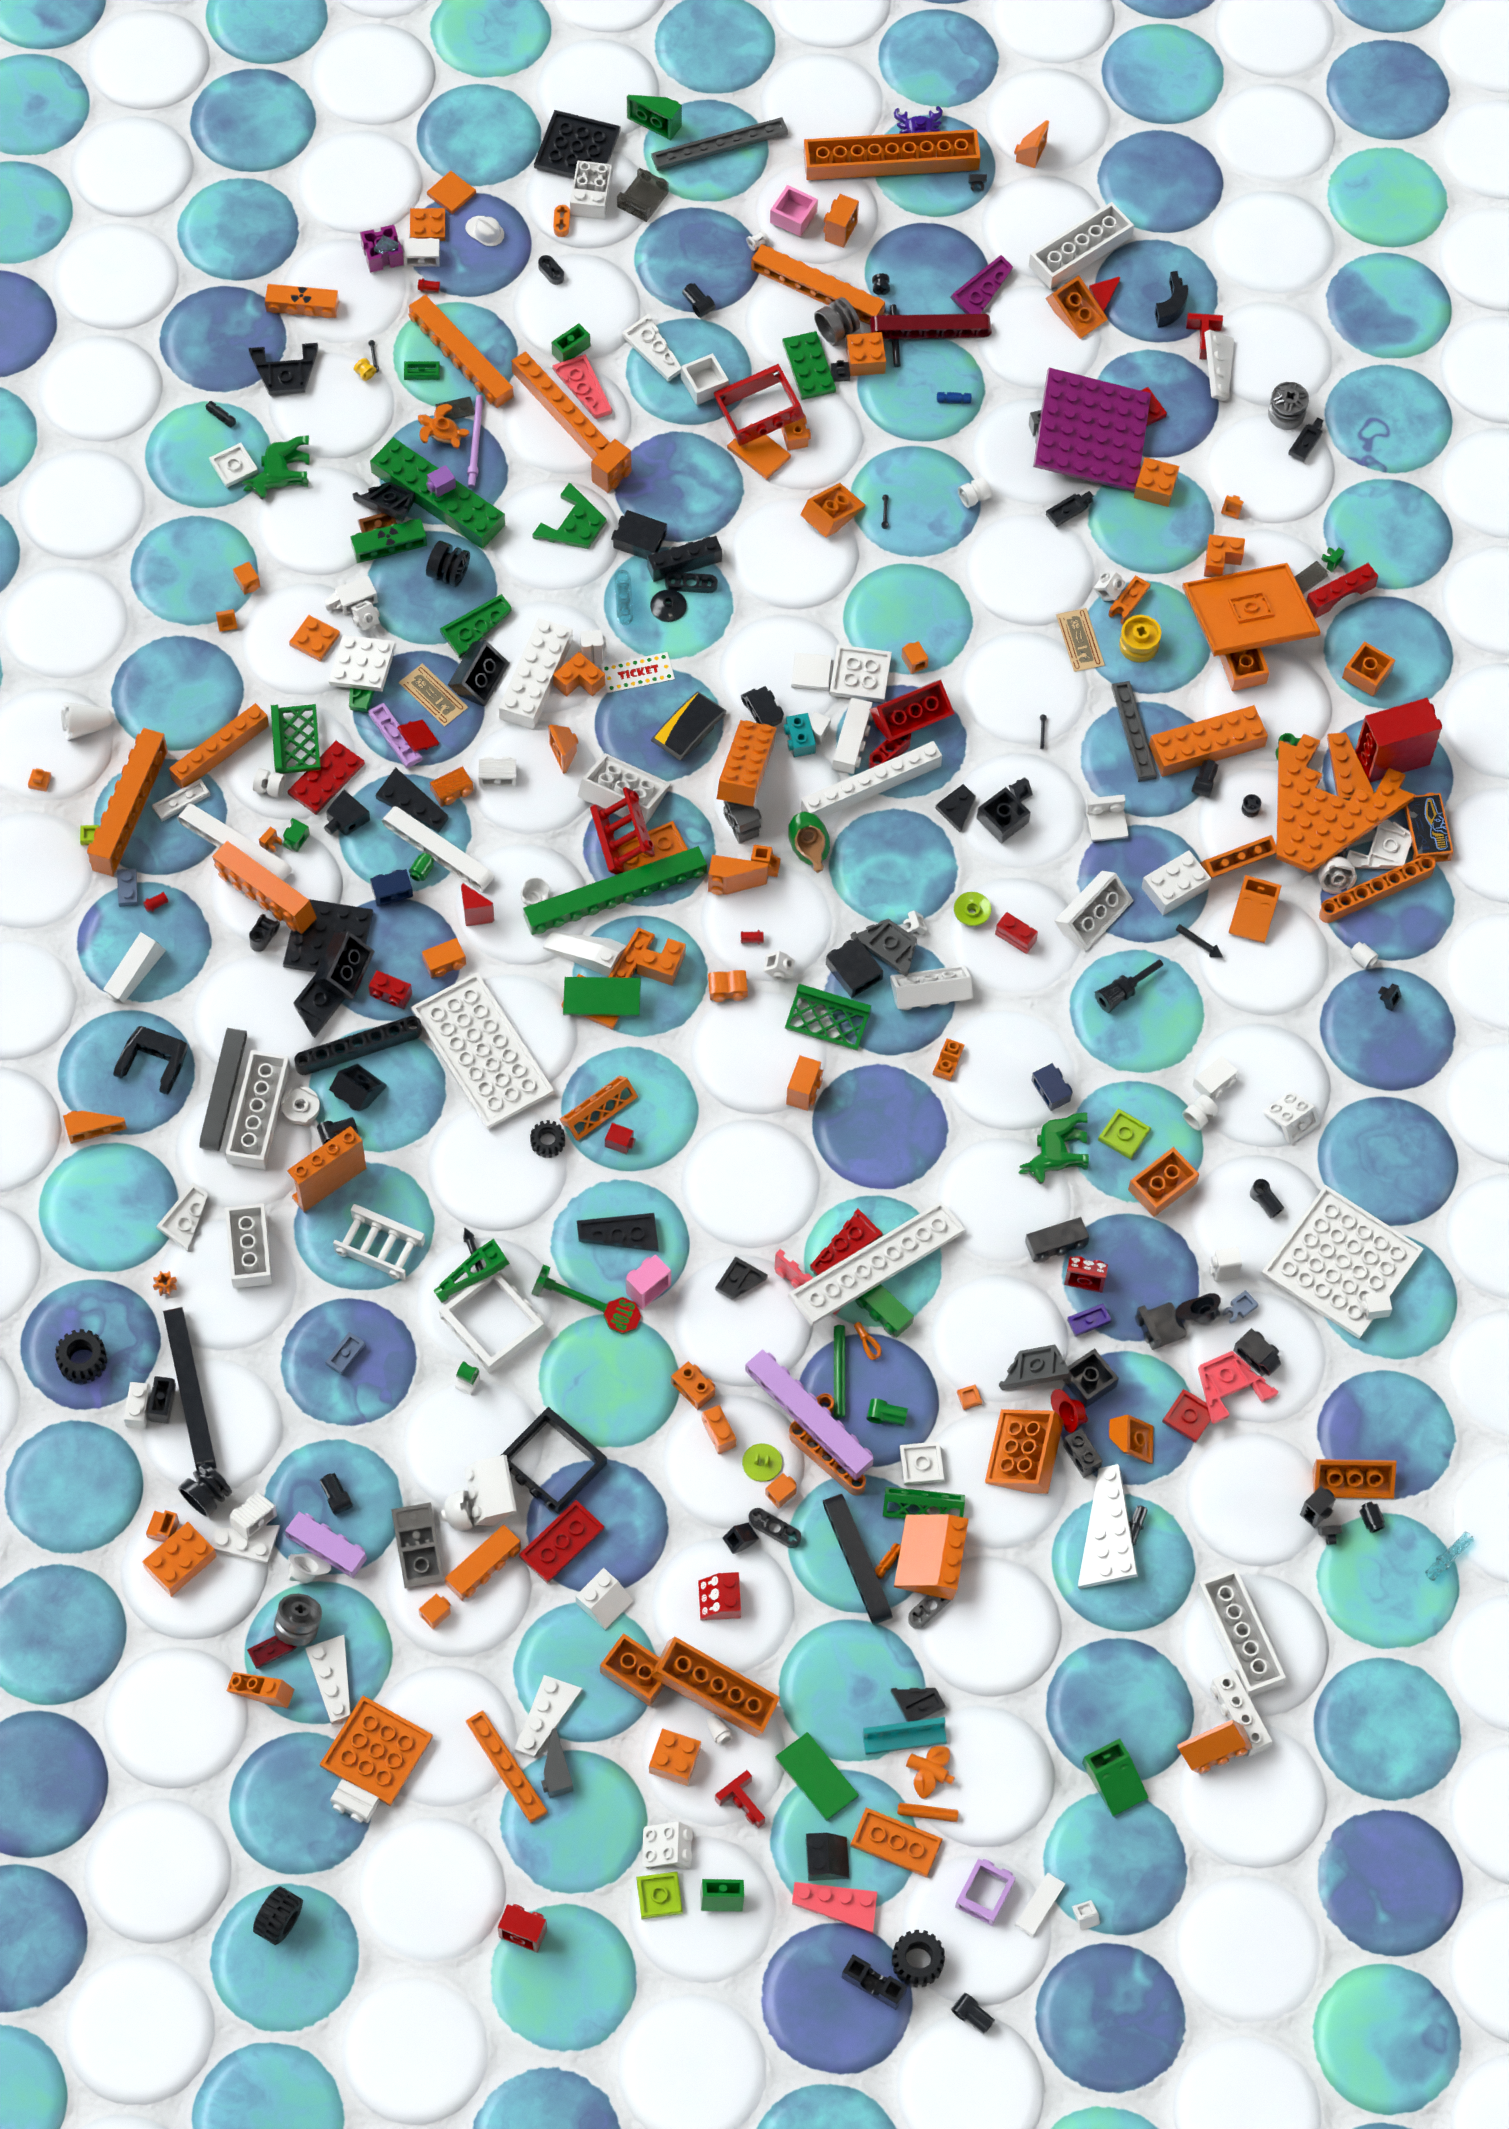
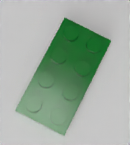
M817 331L783 338L782 343L801 400L835 393L836 387Z

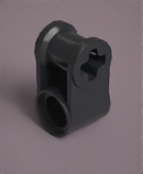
M261 914L249 933L251 949L256 952L263 951L278 932L280 922L273 921L267 918L265 914Z

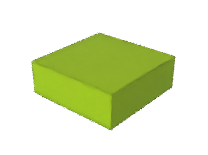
M80 825L81 845L93 843L94 832L97 827H100L99 825Z

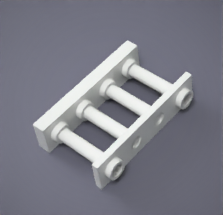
M354 1204L351 1208V1216L354 1221L342 1243L334 1240V1251L342 1257L348 1256L388 1273L393 1279L405 1281L406 1272L402 1268L413 1247H423L425 1243L424 1233ZM365 1223L370 1225L371 1230L361 1249L358 1250L351 1247L350 1244L360 1225ZM384 1231L388 1233L389 1237L379 1256L376 1258L367 1254L378 1232ZM400 1238L406 1241V1245L398 1261L393 1265L386 1262L385 1259L395 1240Z

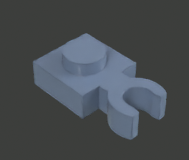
M1245 1290L1231 1301L1230 1305L1232 1307L1225 1308L1222 1315L1232 1314L1233 1317L1229 1320L1231 1324L1236 1321L1238 1315L1242 1318L1246 1317L1259 1304Z

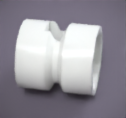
M981 476L972 480L971 484L966 483L958 487V494L964 506L970 508L976 505L978 500L982 502L990 498L991 490L987 481Z
M259 768L254 777L253 791L263 794L267 792L268 795L279 798L283 792L286 777L284 774L276 772L271 774L269 770Z
M1204 1094L1194 1101L1195 1105H1190L1182 1113L1188 1125L1198 1131L1219 1112L1216 1103Z

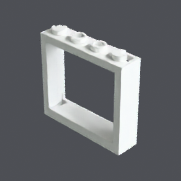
M497 1272L471 1285L439 1310L440 1319L489 1374L544 1332L545 1321L538 1313L535 1314L531 1310L532 1306L526 1299H521L519 1291L515 1286H510L506 1282L507 1278L502 1272ZM495 1281L534 1325L494 1356L490 1357L452 1312L491 1282Z

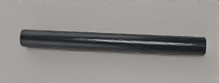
M895 304L890 305V315H897V306ZM892 339L894 367H900L899 339Z

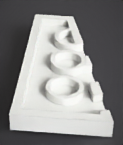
M1208 330L1205 332L1211 397L1224 402L1229 399L1234 338Z
M341 1635L305 1648L331 1724L348 1719L351 1715L345 1636Z
M544 1675L516 1745L515 1752L535 1758L549 1739L552 1729L559 1725L565 1713L569 1711L575 1699L581 1694L582 1688Z

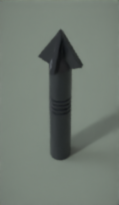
M1181 924L1177 926L1176 931L1209 952V957L1223 958L1217 945H1210Z
M464 1228L463 1242L467 1243L469 1252L472 1255L477 1250L474 1243V1234L467 1228ZM481 1260L475 1264L477 1272L484 1269Z

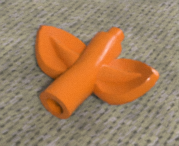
M935 1746L928 1751L926 1758L915 1754L909 1756L906 1767L919 1771L914 1777L913 1784L917 1794L922 1799L928 1797L934 1791L937 1781L942 1784L944 1782L953 1784L955 1777L949 1775V1771L943 1768L950 1759L949 1748Z

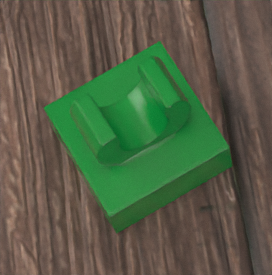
M1329 547L1327 553L1331 556L1322 555L1321 559L1327 563L1326 569L1330 572H1333L1343 560L1345 552L1343 549L1338 547L1335 551Z

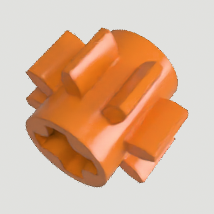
M160 1271L158 1277H153L156 1283L153 1285L154 1290L159 1289L160 1296L163 1294L170 1296L172 1290H177L174 1284L177 1282L176 1277L171 1278L170 1271L167 1273Z

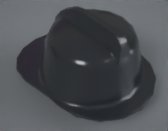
M1208 1293L1185 1301L1177 1307L1176 1316L1182 1320H1194L1201 1324L1210 1323L1221 1314L1219 1310L1221 1298L1218 1294Z

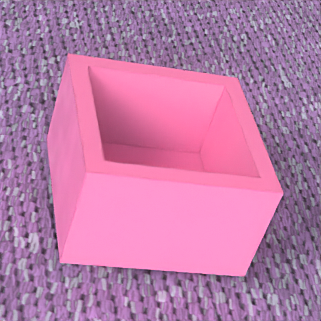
M787 185L770 210V223L801 237L817 213L818 199Z
M656 1254L651 1258H646L642 1262L641 1267L637 1270L633 1269L626 1276V1294L641 1309H644L671 1286V1270Z

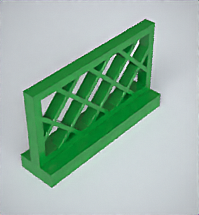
M278 704L271 705L275 772L286 774L321 770L316 704L279 708ZM305 711L313 712L308 719L302 716ZM292 713L295 716L288 721L284 718L283 714ZM298 718L304 721L299 728L293 725ZM307 725L314 728L309 735L303 732ZM289 727L296 731L291 737L285 734ZM299 734L305 737L300 744L294 740ZM309 740L315 744L310 751L303 747ZM290 743L297 746L292 752L286 750ZM300 749L307 753L302 759L295 756ZM311 756L316 760V764L308 765L305 761ZM291 759L298 762L294 767H287V763Z
M798 984L785 1029L858 1051L868 1018L871 1014V1005ZM798 1000H806L809 1007L800 1011L797 1006ZM822 1005L825 1006L828 1012L818 1016L814 1008ZM812 1010L816 1018L806 1022L802 1014ZM838 1010L842 1011L846 1018L836 1022L832 1013ZM830 1015L834 1024L824 1028L820 1019ZM800 1016L804 1023L798 1027L790 1025L792 1019ZM856 1016L864 1018L862 1024L854 1028L850 1019ZM848 1020L852 1029L842 1034L838 1025ZM818 1021L822 1030L816 1033L810 1031L808 1025ZM836 1026L840 1035L835 1038L829 1037L826 1031ZM854 1032L857 1037L855 1045L848 1043L845 1036Z

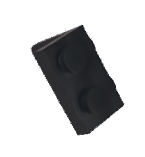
M1168 1302L1150 1310H1147L1145 1305L1138 1307L1135 1320L1137 1325L1141 1327L1144 1339L1152 1350L1186 1337L1187 1332L1180 1318L1176 1316V1309L1172 1303Z

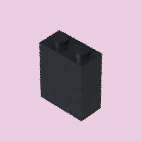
M627 510L625 515L620 517L619 527L617 530H614L611 540H613V548L647 560V556L654 552H659L667 535V523Z
M858 937L854 940L846 941L842 947L837 950H831L826 956V966L851 998L883 980V970Z

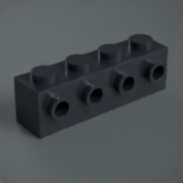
M717 536L705 537L696 542H688L679 547H671L662 552L652 553L647 556V567L653 582L665 579L666 575L671 572L686 573L722 562V549Z

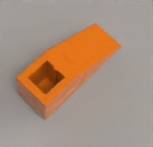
M233 1672L226 1691L271 1706L288 1708L295 1689L282 1679Z

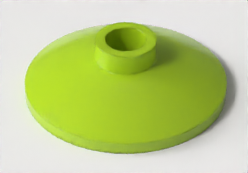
M966 892L956 899L954 914L961 923L968 926H978L989 919L991 904L981 893Z

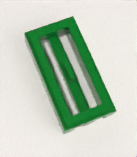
M404 361V380H440V361Z

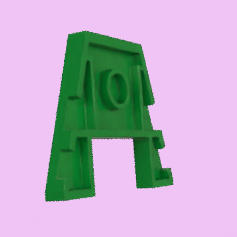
M568 483L561 493V499L575 506L558 530L540 523L532 537L536 540H539V538L547 539L548 542L552 543L557 541L563 542L568 546L588 549L607 523V519L571 483Z

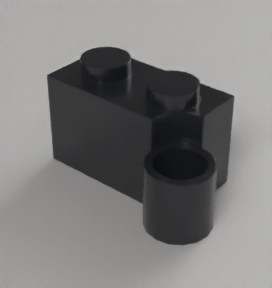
M766 686L741 694L744 706L749 709L756 723L768 724L774 727L782 722L783 710L780 706L776 705L772 691H768Z
M1252 1328L1235 1343L1233 1351L1262 1377L1265 1374L1270 1376L1281 1365L1277 1355L1279 1353L1277 1347L1265 1341L1264 1336L1258 1331L1255 1332Z

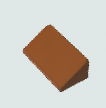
M384 513L357 520L361 533L397 524L395 518Z

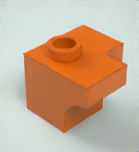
M753 845L751 861L768 863V876L778 877L781 858L773 855L772 847Z

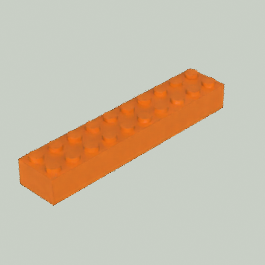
M977 129L804 139L803 153L806 180L976 171L980 167Z

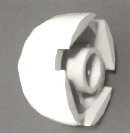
M1338 856L1329 859L1321 865L1318 872L1320 885L1325 892L1330 894L1342 893L1340 890L1345 888L1349 890L1357 879L1352 863L1346 858Z
M464 1489L452 1493L444 1503V1510H442L443 1520L445 1522L448 1521L449 1525L455 1530L462 1531L477 1527V1525H474L467 1490L465 1491Z

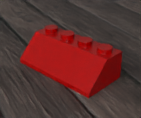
M941 680L929 683L869 709L877 728L889 742L955 714Z

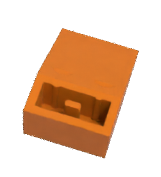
M1245 875L1228 933L1265 944L1282 885Z

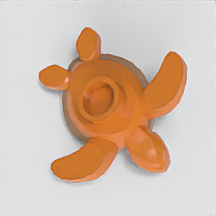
M449 404L438 406L434 412V419L428 415H418V422L423 426L419 436L420 440L425 444L428 442L430 435L434 440L452 444L454 448L458 449L461 437L465 438L468 436L469 431L467 429H459L453 420L444 417L446 413L452 410V406Z

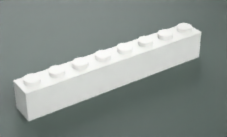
M932 741L802 798L801 811L815 814L819 819L827 817L941 767L942 754L935 742Z

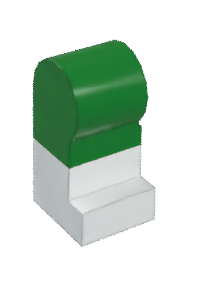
M463 1361L456 1374L458 1381L455 1384V1388L471 1395L480 1380L479 1369L471 1367Z

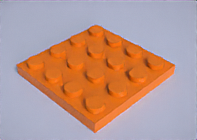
M362 1695L319 1765L337 1777L379 1797L381 1802L391 1806L431 1742L433 1734Z

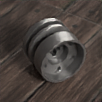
M839 297L831 302L829 306H824L814 313V320L819 332L830 344L839 342L845 335H849L860 328L856 311L844 297Z
M1284 382L1277 385L1272 392L1268 409V417L1271 423L1283 430L1299 427L1305 419L1309 402V394L1306 389L1295 382Z

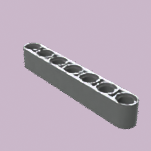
M226 1029L200 1136V1148L220 1151L247 1040L246 1030Z

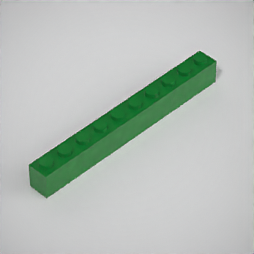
M699 846L524 907L523 916L531 935L542 934L553 927L559 928L570 921L575 922L587 915H595L604 909H613L621 903L632 902L638 897L649 896L655 891L666 890L672 885L683 884L689 879L700 878L707 873V863Z

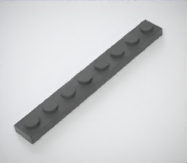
M780 117L651 153V158L656 170L659 171L788 135V129L783 118Z

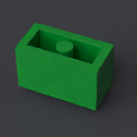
M578 323L551 342L552 355L560 363L575 358L591 347L590 334Z
M702 1879L700 1891L701 1911H743L745 1897L744 1880Z

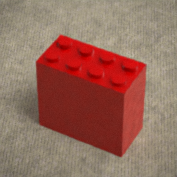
M1423 698L1364 717L1355 753L1370 783L1383 779L1388 768L1404 773L1431 764L1442 730V723L1435 715L1434 705L1430 704L1428 698Z

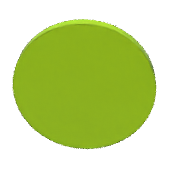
M755 1444L749 1447L743 1455V1470L752 1480L758 1482L770 1481L781 1470V1455L775 1447L769 1444Z

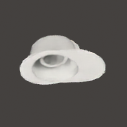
M476 216L469 219L466 223V232L486 246H496L504 239L503 228L492 217Z
M312 1553L291 1554L288 1557L290 1562L288 1579L290 1581L309 1583L316 1575L327 1574L331 1571L330 1564Z

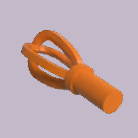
M861 1322L855 1323L854 1328L860 1336L868 1358L876 1360L881 1356L882 1350L880 1345L866 1332ZM866 1340H868L875 1348V1350L878 1352L876 1355L871 1352Z

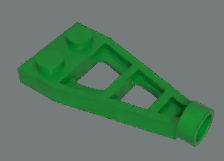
M493 1238L477 1249L433 1291L441 1303H443L450 1295L494 1275L510 1263ZM479 1260L486 1262L487 1265L483 1270L471 1273V1268ZM464 1273H467L468 1278L454 1283Z

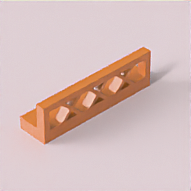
M619 1075L559 1120L562 1125L569 1128L575 1140L578 1141L635 1100L638 1095L628 1078ZM627 1088L631 1095L625 1100L620 1099L622 1090ZM610 1099L615 1100L613 1109L610 1111L605 1110L606 1102ZM595 1110L600 1111L599 1118L595 1122L590 1121L591 1113ZM580 1121L585 1122L583 1130L577 1133L574 1125Z

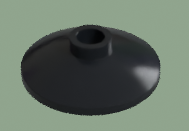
M670 589L659 591L650 602L652 614L664 622H673L680 619L685 614L687 608L684 596Z

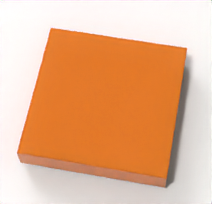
M452 171L448 172L427 191V196L451 214H454L476 194V189Z

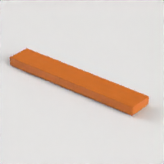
M482 1710L465 1721L529 1823L531 1824L547 1814V1809L485 1712Z

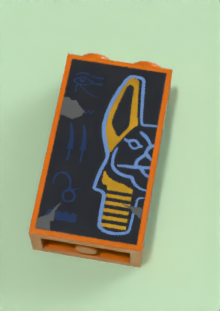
M1441 793L1415 795L1414 800L1402 808L1405 809L1413 845V860L1429 855L1435 859V862L1451 861L1453 848Z

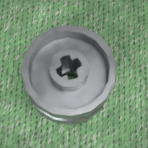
M300 1593L283 1597L279 1602L273 1629L275 1635L284 1643L293 1646H304L311 1643L316 1638L322 1617L320 1604L314 1598Z

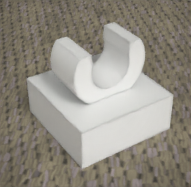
M915 910L909 912V919L904 920L903 923L906 926L911 924V928L906 931L910 934L918 932L921 935L928 932L923 915Z

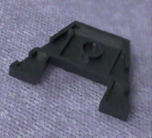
M318 343L302 344L303 359L266 362L265 347L249 348V355L269 395L305 393L319 348Z

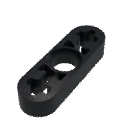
M671 572L665 577V587L681 592L713 593L717 590L718 580L711 574ZM672 579L675 580V584H671ZM692 579L696 581V584L689 586L686 582Z
M754 1508L750 1511L749 1523L752 1527L788 1548L799 1546L801 1533L798 1529L761 1508ZM760 1514L761 1519L763 1521L757 1520V1522H755L754 1516H758ZM777 1523L781 1529L779 1532L773 1533L770 1531L769 1526ZM787 1535H796V1540L788 1541L789 1537Z

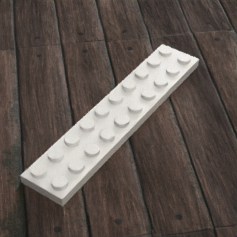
M940 1201L788 1294V1298L810 1325L813 1326L962 1235L965 1229Z

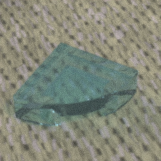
M383 235L374 247V251L378 253L394 251L399 247V243Z

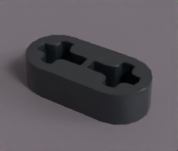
M541 256L538 260L540 272L554 285L563 283V269L551 256Z

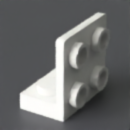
M1125 795L1087 799L1086 814L1092 842L1128 838L1124 813Z
M1293 1091L1263 1110L1265 1116L1282 1126L1285 1139L1290 1144L1320 1124L1316 1107Z

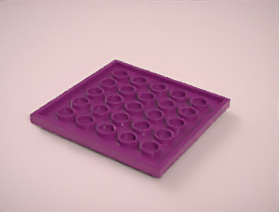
M1049 367L1046 375L1033 467L1135 492L1141 468L1151 393Z

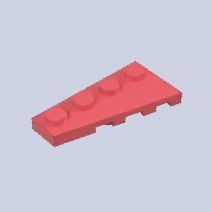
M586 354L552 365L554 372L595 419L612 414V409Z
M779 1249L775 1254V1272L781 1278H787L791 1281L794 1288H798L813 1279L809 1273L803 1274L798 1267L799 1265L794 1260L789 1262L783 1256L785 1254L783 1250ZM840 1309L834 1312L833 1314L836 1315L840 1311Z
M794 1882L792 1905L816 1914L825 1915L832 1920L841 1921L848 1924V1926L857 1927L873 1935L877 1899L876 1891Z

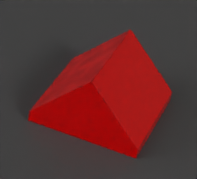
M462 883L461 894L465 925L473 926L493 923L495 920L493 902Z

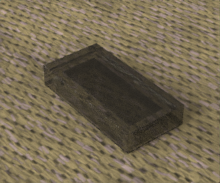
M1316 561L1297 574L1295 579L1302 594L1328 577L1329 572Z

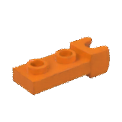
M1135 575L1119 598L1110 607L1109 617L1112 618L1115 614H1121L1122 619L1120 623L1124 624L1150 589L1151 584Z

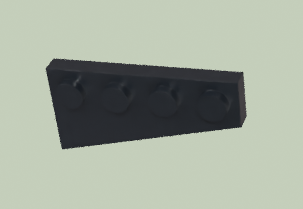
M654 1213L577 1221L579 1242L659 1252Z

